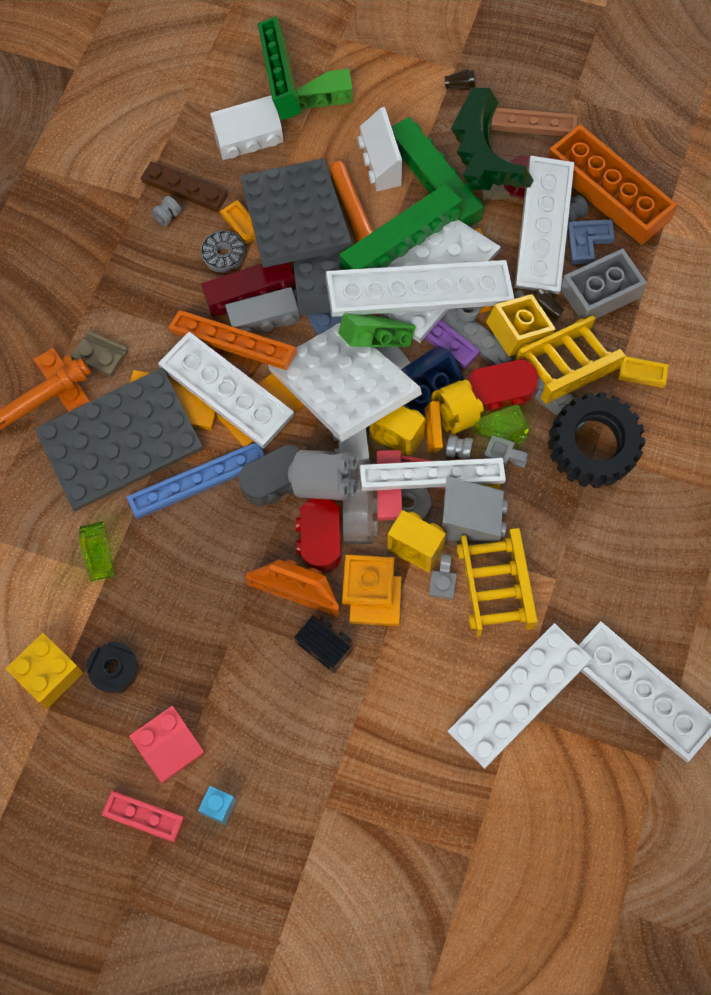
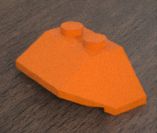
M278 559L246 573L245 580L249 586L337 618L340 615L339 605L326 577L315 568L305 569L293 560L287 559L283 561Z

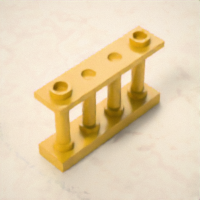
M593 315L586 319L580 318L573 325L530 345L524 344L518 349L515 360L523 359L531 363L537 375L545 384L544 391L540 397L545 404L618 370L626 357L621 349L613 353L607 352L590 331L596 319ZM583 336L600 359L594 362L592 360L589 361L573 339ZM565 344L582 368L571 370L555 348ZM546 353L564 376L557 380L555 378L552 379L536 357Z
M520 528L510 529L508 538H505V541L468 546L466 535L461 536L460 544L456 545L458 559H463L472 614L468 616L471 630L475 629L476 637L481 636L483 625L519 621L520 623L524 622L525 630L535 629L538 621ZM505 550L507 553H511L512 561H509V564L472 569L470 555ZM503 574L515 575L516 584L513 587L476 592L474 578ZM510 597L520 600L521 608H518V611L480 616L478 606L480 601Z

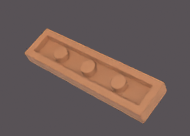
M496 108L490 130L564 137L576 128L577 115Z

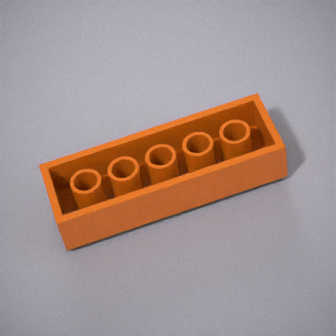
M581 124L549 149L548 158L574 162L572 187L607 217L612 219L614 223L640 245L647 242L672 220L677 204Z

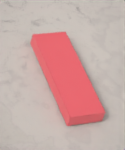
M401 450L377 451V464L401 463ZM402 489L377 490L378 521L396 520L402 511Z
M111 791L101 815L173 843L176 842L185 819L183 816L115 791Z

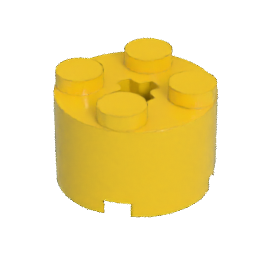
M468 380L457 381L432 393L431 400L439 401L441 427L446 432L452 431L451 434L454 435L480 422V413L484 411L482 402L475 398L472 386Z

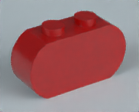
M523 359L475 369L468 378L475 398L479 399L483 404L484 410H489V412L500 411L504 406L512 405V407L523 406L527 401H531L536 396L539 389V379L534 366Z
M311 498L301 506L300 517H296V532H301V540H296L297 555H301L302 563L307 569L315 568L322 573H328L337 568L341 563L339 506L331 499Z

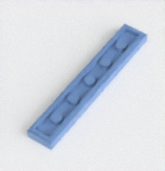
M252 443L126 497L137 520L238 477L243 466L265 455L261 446L257 443Z

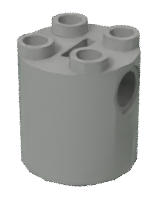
M299 450L288 469V480L292 483L294 494L298 498L347 500L351 494L357 492L358 488L357 480L354 479L357 457L349 452Z

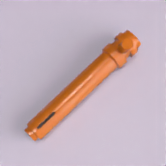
M336 161L331 165L330 173L356 236L355 242L357 243L373 231L346 164Z
M65 356L63 358L65 367H61L56 371L55 375L0 408V431L66 389L71 390L76 386L77 382L87 380V376L92 373L86 362L82 358L72 360L71 356Z

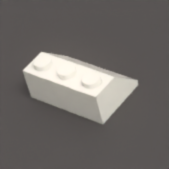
M272 96L210 113L215 140L222 160L235 158L242 154L283 143L282 127L278 112L272 101Z
M382 107L360 126V136H357L359 149L364 150V153H362L364 165L369 166L370 169L368 171L370 184L374 183L376 192L399 187L402 183V158L386 109Z

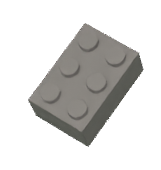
M622 248L564 275L561 291L579 319H586L592 315L597 319L642 298L647 282Z

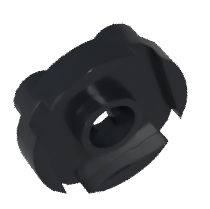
M109 642L107 645L97 647L90 654L86 666L89 679L102 692L122 693L127 690L137 677L138 659L125 644ZM115 661L117 662L118 670L110 674L109 669L106 667L109 663L112 665V662Z

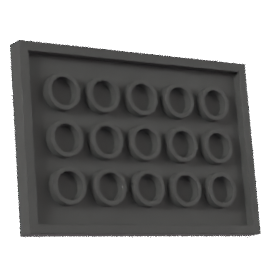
M324 158L240 176L263 268L345 251L352 246Z
M163 367L35 428L74 512L203 450Z

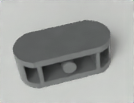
M285 445L243 466L239 474V483L244 498L253 505L264 506L278 502L282 496L288 493L293 494L292 483L288 480V469L300 449L292 445Z

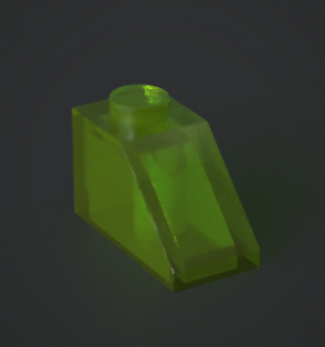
M518 404L481 417L475 422L473 427L476 435L491 440L492 435L515 442V445L526 440L530 429Z
M104 521L80 526L78 539L90 581L114 577L110 542Z

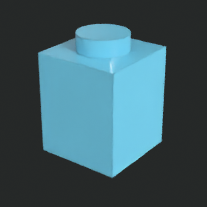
M209 786L198 811L202 815L226 826L237 801L233 796Z

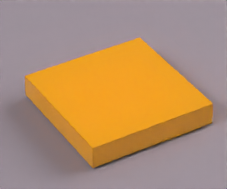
M345 555L342 604L392 607L394 557Z
M402 576L393 577L392 607L350 605V624L399 626Z

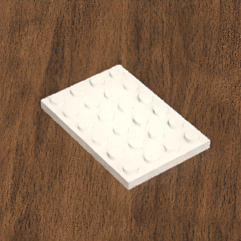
M457 219L445 225L440 232L426 238L422 244L411 248L404 256L392 261L388 267L492 261L500 252L501 246ZM449 309L380 313L379 316L414 324L416 328L413 339L420 343Z
M340 322L311 340L297 346V354L287 371L268 365L270 372L342 442L420 396L422 393L420 386L375 347H350L338 334Z

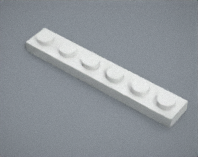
M503 458L367 464L359 466L361 491L445 487L446 477H453L479 485L504 484L506 481Z

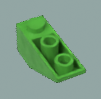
M349 69L328 71L297 89L301 110L353 103V90Z
M344 313L338 334L350 347H410L416 326L371 314Z

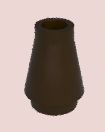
M469 69L445 76L446 89L471 90V88L476 87L474 70L469 71Z
M540 288L534 295L545 314L554 320H557L564 311L547 290L544 291Z

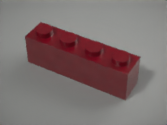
M288 262L263 268L262 264L201 283V287L213 317L225 315L227 313L226 304L289 287L295 290L296 282Z

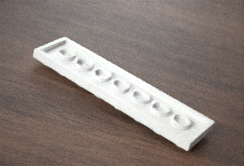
M506 260L326 271L325 275L332 317L343 316L344 313L365 315L494 306L495 304L514 299Z

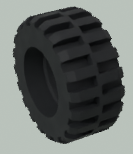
M590 392L585 393L582 398L577 396L562 408L550 428L548 449H552V454L550 455L552 462H557L559 465L557 470L560 473L565 472L568 474L566 479L571 482L577 480L579 485L583 487L589 484L593 488H600L602 485L609 486L618 480L620 481L637 465V461L640 460L643 454L641 449L645 446V438L641 437L645 431L643 424L638 425L637 423L640 419L637 412L632 414L629 410L631 408L629 403L625 402L623 405L618 402L620 397L615 395L607 398V393L599 392L597 396H594ZM598 421L611 429L617 442V450L611 458L603 461L594 460L585 456L580 451L575 441V431L582 422Z

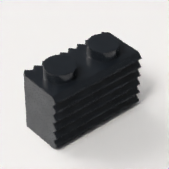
M312 615L298 634L295 635V643L328 670L335 673L353 651V646L350 644L352 640L345 633L340 632L337 634L332 630V624L321 616L318 619Z

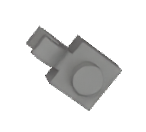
M492 435L485 451L484 459L503 458L505 467L508 461H511L514 465L524 468L528 460V454L515 450V442Z
M442 554L440 572L432 571L429 597L453 600L457 574L449 573L452 555Z

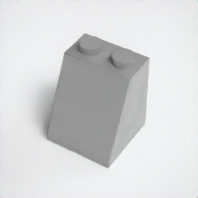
M446 477L442 529L446 533L445 540L460 541L461 536L466 535L467 542H499L500 537H505L506 522H502V514L507 513L508 500H503L504 491L453 477Z

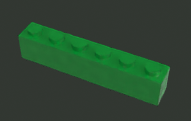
M275 16L259 22L257 25L272 101L282 121L302 112L286 38L279 20Z
M408 117L391 126L402 160L425 189L432 193L446 184L463 200L462 215L458 220L469 227L481 221L484 209L482 201L476 198L471 192L469 185L459 178L456 169L450 167L443 153H439L436 150L432 140L423 134L420 125L414 123Z
M444 184L340 253V268L342 270L388 267L392 261L404 256L411 248L422 244L432 234L440 232L451 221H456L462 215L463 200Z

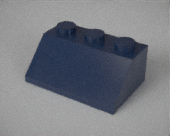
M438 345L401 369L403 373L420 386L422 393L403 406L410 410L419 411L425 418V408L432 401L431 397L434 391L464 380L451 350Z

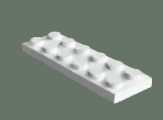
M530 156L528 171L534 181L530 188L525 187L514 288L538 291L541 288L553 294H559L561 291L574 162Z
M188 332L158 363L159 368L163 367L169 376L263 449L295 416L293 410L191 332Z
M601 621L578 645L592 658L581 672L688 763L711 736V714Z
M554 623L448 730V733L486 769L581 672L592 658Z

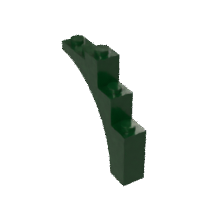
M473 87L451 127L457 141L461 143L456 152L467 166L463 176L468 182L469 187L476 191H490L493 184L499 186L510 185L516 188H530L534 180L525 166L507 162L499 158L492 151L490 127L499 102L490 88Z

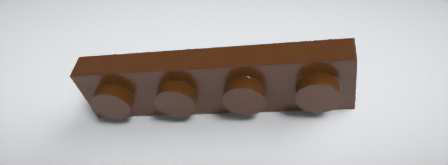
M152 161L141 176L142 183L217 213L228 197L227 191Z

